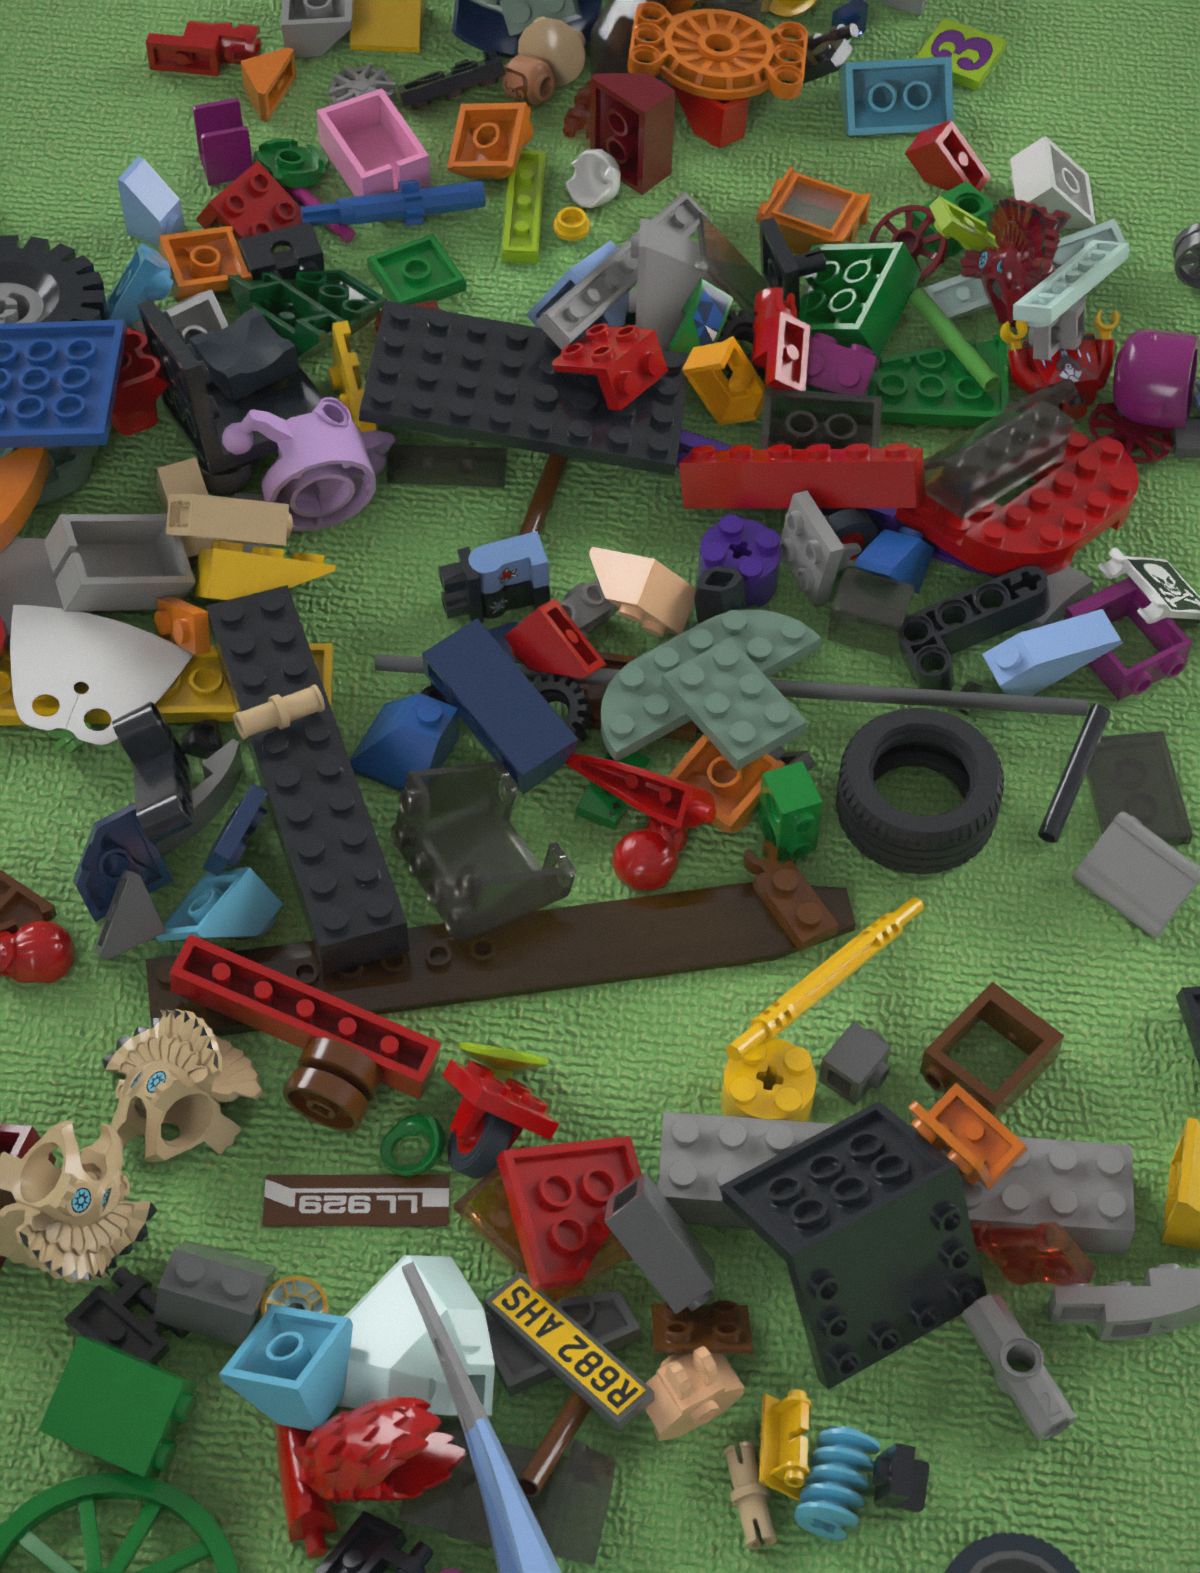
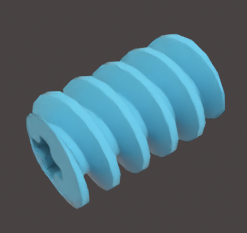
M833 1425L828 1426L817 1437L818 1449L812 1453L811 1457L813 1467L810 1468V1475L806 1479L807 1485L801 1489L800 1501L802 1504L796 1507L794 1519L800 1527L808 1532L830 1540L843 1541L847 1539L848 1535L842 1530V1527L854 1528L859 1524V1517L849 1511L848 1508L860 1509L864 1507L865 1503L864 1498L853 1490L865 1491L870 1486V1480L859 1472H872L875 1462L864 1454L879 1453L881 1445L876 1439L854 1428Z

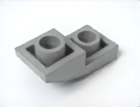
M1071 566L1048 575L1049 609L1044 615L1025 623V625L1038 628L1063 619L1067 605L1088 595L1094 580Z

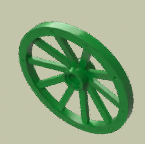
M99 1473L59 1483L29 1499L0 1525V1570L8 1556L19 1545L52 1573H80L31 1533L33 1529L53 1515L78 1505L86 1562V1571L83 1573H125L162 1510H165L191 1528L200 1538L201 1542L134 1573H177L209 1557H212L217 1573H239L234 1554L226 1536L204 1507L180 1489L166 1482L151 1477H142L137 1474ZM127 1499L146 1503L107 1569L103 1568L94 1501Z

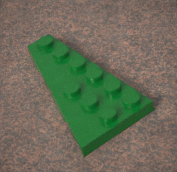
M1000 334L993 335V340L981 343H976L974 339L968 340L1000 378L999 385L989 392H986L950 349L942 350L938 347H931L881 357L878 371L873 373L863 404L806 387L805 394L796 399L777 391L776 417L1008 428L1010 409L1007 343L1001 339Z

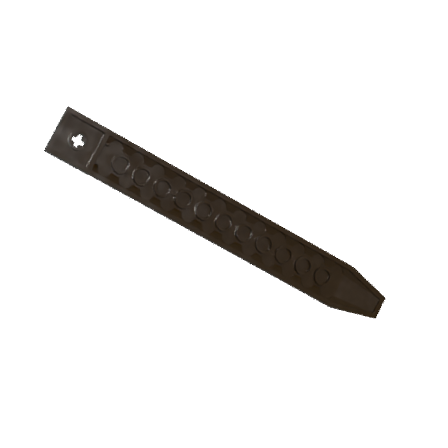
M753 882L408 928L410 951L323 975L313 941L235 951V947L226 949L376 1015L768 962L799 951L752 886ZM810 885L839 924L836 935L817 944L855 931L856 924L847 888ZM178 955L146 959L151 1025L153 1018H159L160 1010L166 1011L168 1009L174 1011L178 1009L194 1012L197 1018H203L207 1027L211 1028L213 1034L217 1037L260 1031L198 1003H191L189 999L172 993L169 972Z

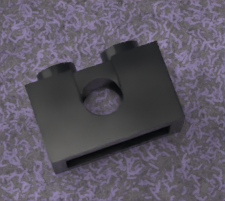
M310 222L238 239L240 252L248 272L252 275V281L262 280V273H273L281 279H296L297 272L325 270L323 251ZM278 246H288L291 248L288 250L271 253L272 250Z

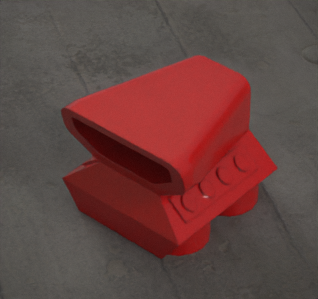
M131 328L127 329L111 425L124 436L141 432L157 424L156 399L170 384L161 369L160 361L149 348L146 336Z

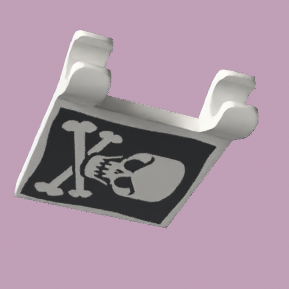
M1112 548L1109 552L1112 559L1105 564L1100 563L1098 565V568L1108 579L1127 573L1152 603L1146 608H1139L1137 612L1146 623L1152 624L1164 618L1200 619L1199 595L1166 559L1124 556L1118 548Z

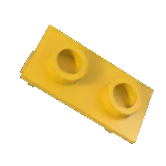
M799 1389L790 1390L787 1393V1397L782 1400L765 1393L762 1395L759 1483L798 1501L800 1500L801 1486L804 1485V1480L810 1475V1468L807 1465L808 1439L803 1437V1433L809 1429V1412L812 1409V1403L807 1398V1393Z

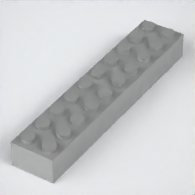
M663 1112L658 1189L684 1223L750 1228L723 1202L719 1186L835 1124ZM1017 1137L1027 1146L1028 1150L989 1191L979 1181L972 1187L960 1177L976 1245L1126 1255L1135 1233L1132 1145ZM944 1149L941 1151L944 1155L948 1154Z

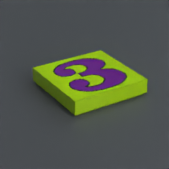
M943 18L915 59L951 57L952 82L978 91L1005 51L1007 40Z

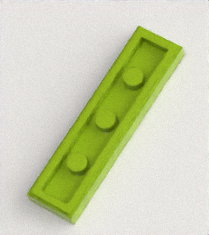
M522 150L516 170L508 175L501 262L538 264L547 161L546 151Z

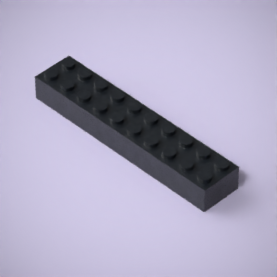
M288 585L206 606L209 613L211 636L236 712H242L267 703L270 696L279 694L283 697L309 688L314 684L318 686L324 699V711H318L290 722V727L284 729L274 727L246 738L261 787L268 792L265 799L323 975L410 951L407 920Z

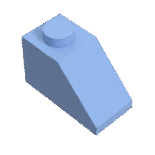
M137 157L117 179L126 232L130 236L159 247L160 235L181 233L183 230L184 217L182 216L180 198L145 159Z

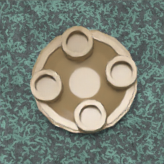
M538 17L524 29L519 38L518 55L525 54L548 63L553 71L555 87L567 85L579 76L585 65V37L582 32L575 30L561 20Z

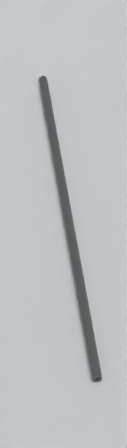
M376 654L375 671L424 674L423 657ZM515 663L529 681H535L534 678L541 675L544 681H548V673L529 670L525 663ZM601 668L585 679L569 677V679L577 684L608 686L620 670ZM556 674L558 680H560L561 675ZM769 679L784 697L1073 716H1087L1088 700Z

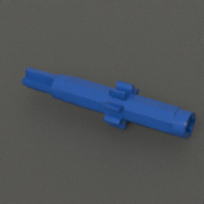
M415 180L398 182L399 191L336 199L335 203L300 207L302 224L310 222L312 227L336 223L344 226L403 218V225H406V227L423 225L424 215L485 207V192L482 181L419 188V182Z

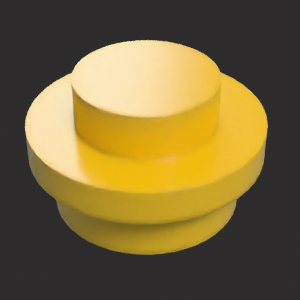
M566 207L560 210L554 219L553 229L559 238L567 241H576L588 235L590 221L582 209Z

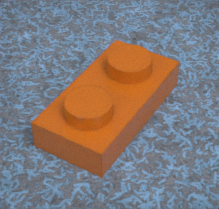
M174 596L157 598L158 611L154 615V624L159 637L195 655L210 653L208 611Z

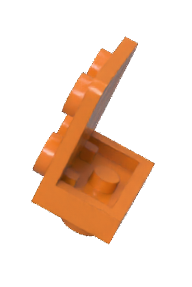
M955 1083L929 1112L915 1100L908 1107L914 1117L910 1125L938 1150L942 1151L944 1149L948 1153L946 1156L957 1164L960 1177L972 1187L979 1181L989 1191L1028 1150L1027 1146L958 1083Z

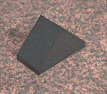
M126 869L122 871L93 949L95 954L107 959L166 932L141 876Z

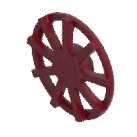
M921 205L902 206L889 212L875 226L869 243H886L876 241L880 229L885 225L893 234L891 242H903L920 270L918 256L922 255L933 260L923 271L921 270L922 274L918 280L919 283L924 282L925 278L931 275L940 264L944 263V256L948 247V239L939 232L922 237L933 220L936 221L930 208ZM913 211L927 214L917 230L913 229ZM905 212V228L898 230L889 220ZM940 240L937 254L923 248L927 244Z
M1100 402L1091 412L1088 427L1095 442L1103 437L1097 434L1096 427L1114 430V432L1107 434V436L1121 442L1124 450L1129 454L1134 463L1150 464L1158 462L1169 454L1173 446L1170 434L1171 428L1145 426L1134 423L1124 417L1121 418L1114 412L1118 411L1114 403L1103 404ZM1103 414L1110 418L1112 421L1099 419L1097 417ZM1149 433H1161L1163 439ZM1146 441L1162 448V452L1157 455ZM1141 447L1147 458L1131 456V451Z

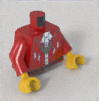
M1101 309L1094 317L1093 326L1099 332V339H1095L1094 333L1084 334V338L1076 350L1060 348L1049 360L1033 359V345L1029 344V340H1023V343H1021V339L1028 331L1026 321H1016L1018 335L1011 332L1008 321L1004 323L1000 329V337L1005 343L1010 344L1011 350H1008L1007 353L1015 385L1029 396L1034 397L1039 407L1043 410L1063 409L1067 419L1076 420L1082 418L1088 411L1087 406L1095 402L1097 391L1105 387L1113 369L1115 340L1111 339V331L1119 323L1120 317L1117 310L1112 312V325L1102 323L1100 318Z

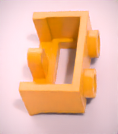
M734 336L723 342L693 347L682 369L688 381L719 426L757 420L770 393ZM726 364L733 371L729 381L721 370L725 368Z

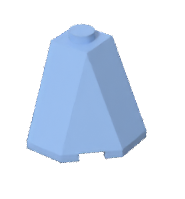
M610 240L571 267L531 308L526 316L536 327L540 328L536 323L537 319L618 249L616 245ZM629 292L590 327L602 323L607 324L609 327H622L625 324L628 310ZM586 330L581 335L585 336Z

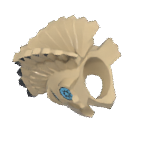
M160 1010L159 1018H153L151 1029L138 1027L134 1031L133 1037L124 1035L119 1038L116 1044V1052L102 1059L105 1070L121 1073L126 1077L125 1079H119L116 1088V1099L119 1100V1105L114 1113L111 1127L119 1135L123 1150L125 1144L131 1138L138 1135L145 1136V1160L149 1163L165 1161L195 1147L203 1141L218 1154H222L226 1147L234 1144L235 1136L241 1131V1127L222 1114L220 1102H231L237 1099L239 1095L257 1099L263 1093L258 1085L260 1078L254 1071V1064L252 1060L246 1058L244 1051L233 1048L230 1041L219 1039L213 1034L212 1029L207 1027L203 1018H197L194 1012L186 1010ZM173 1123L177 1125L181 1133L180 1136L171 1141L163 1140L161 1137V1124Z
M66 1120L52 1126L22 1159L6 1152L1 1153L0 1189L12 1192L16 1203L4 1206L0 1210V1256L8 1257L12 1263H25L29 1268H40L42 1272H48L55 1279L63 1278L68 1283L87 1282L111 1277L108 1269L117 1267L116 1255L130 1254L133 1249L132 1242H142L148 1236V1228L145 1222L150 1220L157 1212L155 1205L151 1201L130 1202L124 1200V1196L130 1195V1183L127 1176L121 1173L123 1149L121 1139L116 1130L108 1124L101 1125L99 1139L91 1146L83 1147L80 1155L79 1146L74 1135L73 1123ZM58 1147L61 1148L64 1158L62 1168L55 1167L48 1160L49 1153Z

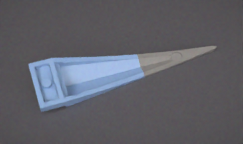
M414 1262L401 1266L438 1356L461 1422L482 1496L498 1573H562Z

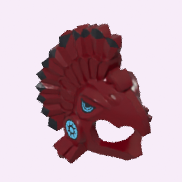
M1004 198L999 200V204H993L995 211L989 212L991 220L986 222L987 230L995 236L998 247H985L981 252L966 250L965 256L960 261L962 265L961 275L963 277L981 279L985 294L996 314L998 322L1004 324L1008 321L1010 327L1015 328L1017 320H1013V304L1055 271V265L1052 264V260L1055 257L1060 242L1059 232L1072 216L1065 211L1057 209L1052 214H1049L1046 206L1038 207L1035 203L1028 204L1024 200ZM994 280L1000 286L1002 300L993 291Z

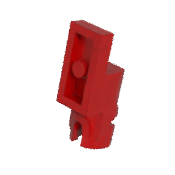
M189 21L183 36L148 33L145 43L150 70L219 76L223 62L240 64L242 60L261 54L262 39L257 38V35L260 33V26L240 24L233 28L232 22L217 24Z
M783 288L763 289L756 294L754 316L756 318L753 321L752 364L766 370V386L796 399L805 394L810 325L797 319V308L793 293L789 294L787 300L783 303Z

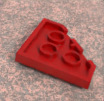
M631 1136L503 1150L496 1158L533 1291L574 1286L586 1274L592 1264V1260L611 1233L610 1228L604 1222L607 1200L642 1175Z

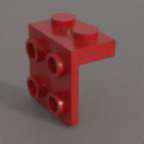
M604 323L594 325L588 328L586 335L576 343L563 348L562 354L552 361L555 372L597 375L608 409L621 411L668 372L655 329L637 328L635 325L625 327H609Z

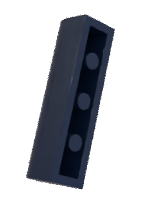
M478 618L422 653L424 674L449 705L458 708L459 717L522 794H525L554 774L572 755L577 746L578 738Z

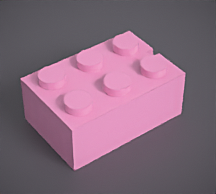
M383 88L316 110L319 143L354 196L399 191L398 182L410 180L418 181L419 188L431 187L429 155Z

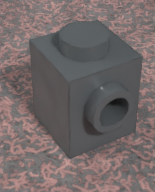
M853 1021L822 1058L818 1081L856 1106L871 1087L878 1089L889 1075L891 1066L887 1063L891 1046L876 1031L864 1029Z

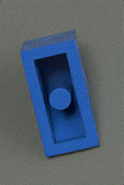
M900 527L899 533L884 529L856 558L854 566L882 584L919 594L934 548L922 540V533L913 529Z

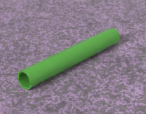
M923 288L913 291L909 297V302L986 392L995 389L1000 383V378Z

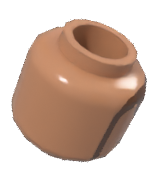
M521 54L515 56L505 65L504 71L506 75L501 77L503 90L507 97L518 102H526L532 107L538 106L550 98L555 88V78L548 63Z

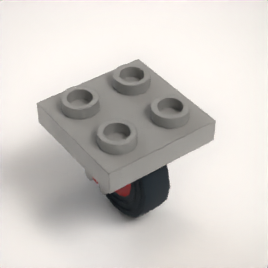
M808 491L795 493L792 496L788 512L786 513L780 537L781 560L787 563L796 578L799 589L806 593L813 606L828 603L837 571L854 565L856 558L877 537L878 530L864 510L851 508L841 510L832 515H823Z

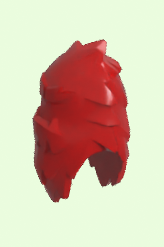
M394 1397L379 1401L372 1400L349 1413L341 1412L321 1426L315 1427L310 1437H307L306 1445L294 1447L292 1452L302 1466L297 1478L298 1482L309 1485L313 1492L321 1498L340 1504L342 1501L358 1503L360 1500L398 1501L416 1498L422 1495L423 1491L449 1480L452 1477L451 1471L466 1457V1450L452 1444L454 1442L452 1435L434 1432L442 1421L427 1411L431 1407L428 1402L415 1397Z

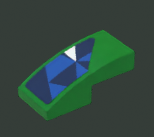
M700 278L681 310L686 315L667 349L690 354L693 347L716 343L727 319L733 297Z

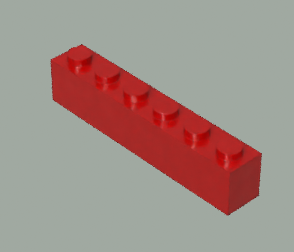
M862 443L849 445L845 449H831L828 444H815L806 449H792L790 445L780 444L771 446L767 450H753L751 445H737L729 450H715L714 446L702 445L692 448L679 462L684 509L789 508L793 494L803 491L809 492L818 508H917L926 495L923 448H910L909 444L906 443L890 444L882 449H870V445Z
M189 934L169 972L172 993L301 1049H304L307 1042L312 1038H327L349 1045L368 1056L380 1067L383 1072L382 1084L419 1100L439 1061L441 1042Z

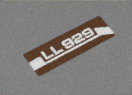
M267 1175L265 1178L263 1225L446 1226L449 1220L450 1177L449 1175H414L411 1177L397 1175Z

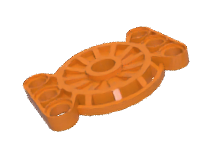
M643 2L637 6L635 11L627 68L629 73H649L653 77L660 74L666 81L678 89L709 99H745L761 94L768 89L778 98L794 99L802 91L808 32L803 25L796 22H783L770 30L753 18L722 9L689 10L672 16L659 3ZM784 37H791V38H794V39H797V40H790V39H786V38H784ZM641 39H650L654 41H644ZM783 59H791V60H794L795 62L786 61V60H783ZM638 60H645L651 63L638 62ZM780 80L790 81V82H792L793 84L784 83V82H781Z

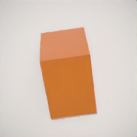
M287 47L240 61L243 88L261 120H269L296 78L294 49Z

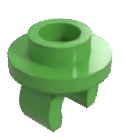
M89 722L85 723L89 729L93 728ZM56 728L48 731L52 736L62 738L54 745L57 752L66 749L71 754L88 743L76 738L74 733L69 730L61 731Z

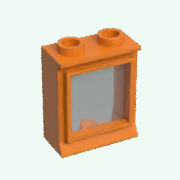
M790 166L783 179L778 178L775 181L769 201L762 202L758 209L756 223L774 217L790 251L801 254L810 251L811 245L845 244V241L853 243L857 236L858 224L866 225L868 221L871 194H858L793 172L794 167Z

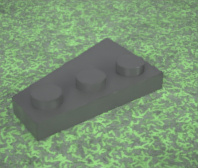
M620 1291L563 1298L557 1304L610 1352L641 1338V1328ZM484 1309L495 1370L509 1397L557 1376L494 1317L486 1314V1309Z

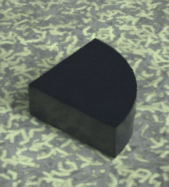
M208 719L194 725L182 739L181 752L207 760L222 748L223 743L218 721Z

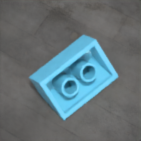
M951 57L846 62L839 69L840 104L847 136L921 132L951 119L954 122Z

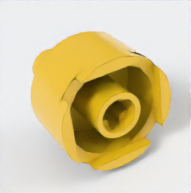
M773 1038L768 1043L761 1042L739 1061H733L729 1058L724 1069L721 1109L724 1116L809 1122L816 1088V1073L810 1053L805 1048L797 1047L791 1042Z

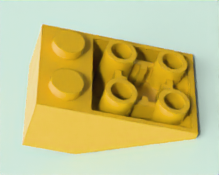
M212 541L211 548L199 549L194 597L227 601L288 585V588L334 572L336 565L325 564L324 555L300 552L292 553L291 559L284 558V550L252 547V552L247 553L243 552L244 544Z

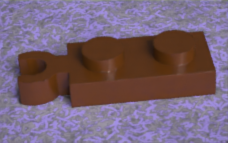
M769 840L763 842L761 850L763 856L766 857L765 859L756 858L750 849L745 850L743 865L748 872L756 875L754 876L753 888L799 952L836 935L839 924L792 860L780 864L777 860V848Z

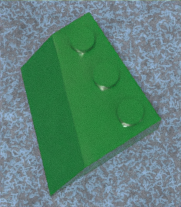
M903 242L811 245L810 251L818 247L821 248L825 256L827 269L824 272H817L805 277L808 282L807 294L802 296L798 319L810 325V337H814L815 333H821L836 339V344L850 348L852 344H858L871 349L873 355L877 356L879 360L922 274L921 270Z

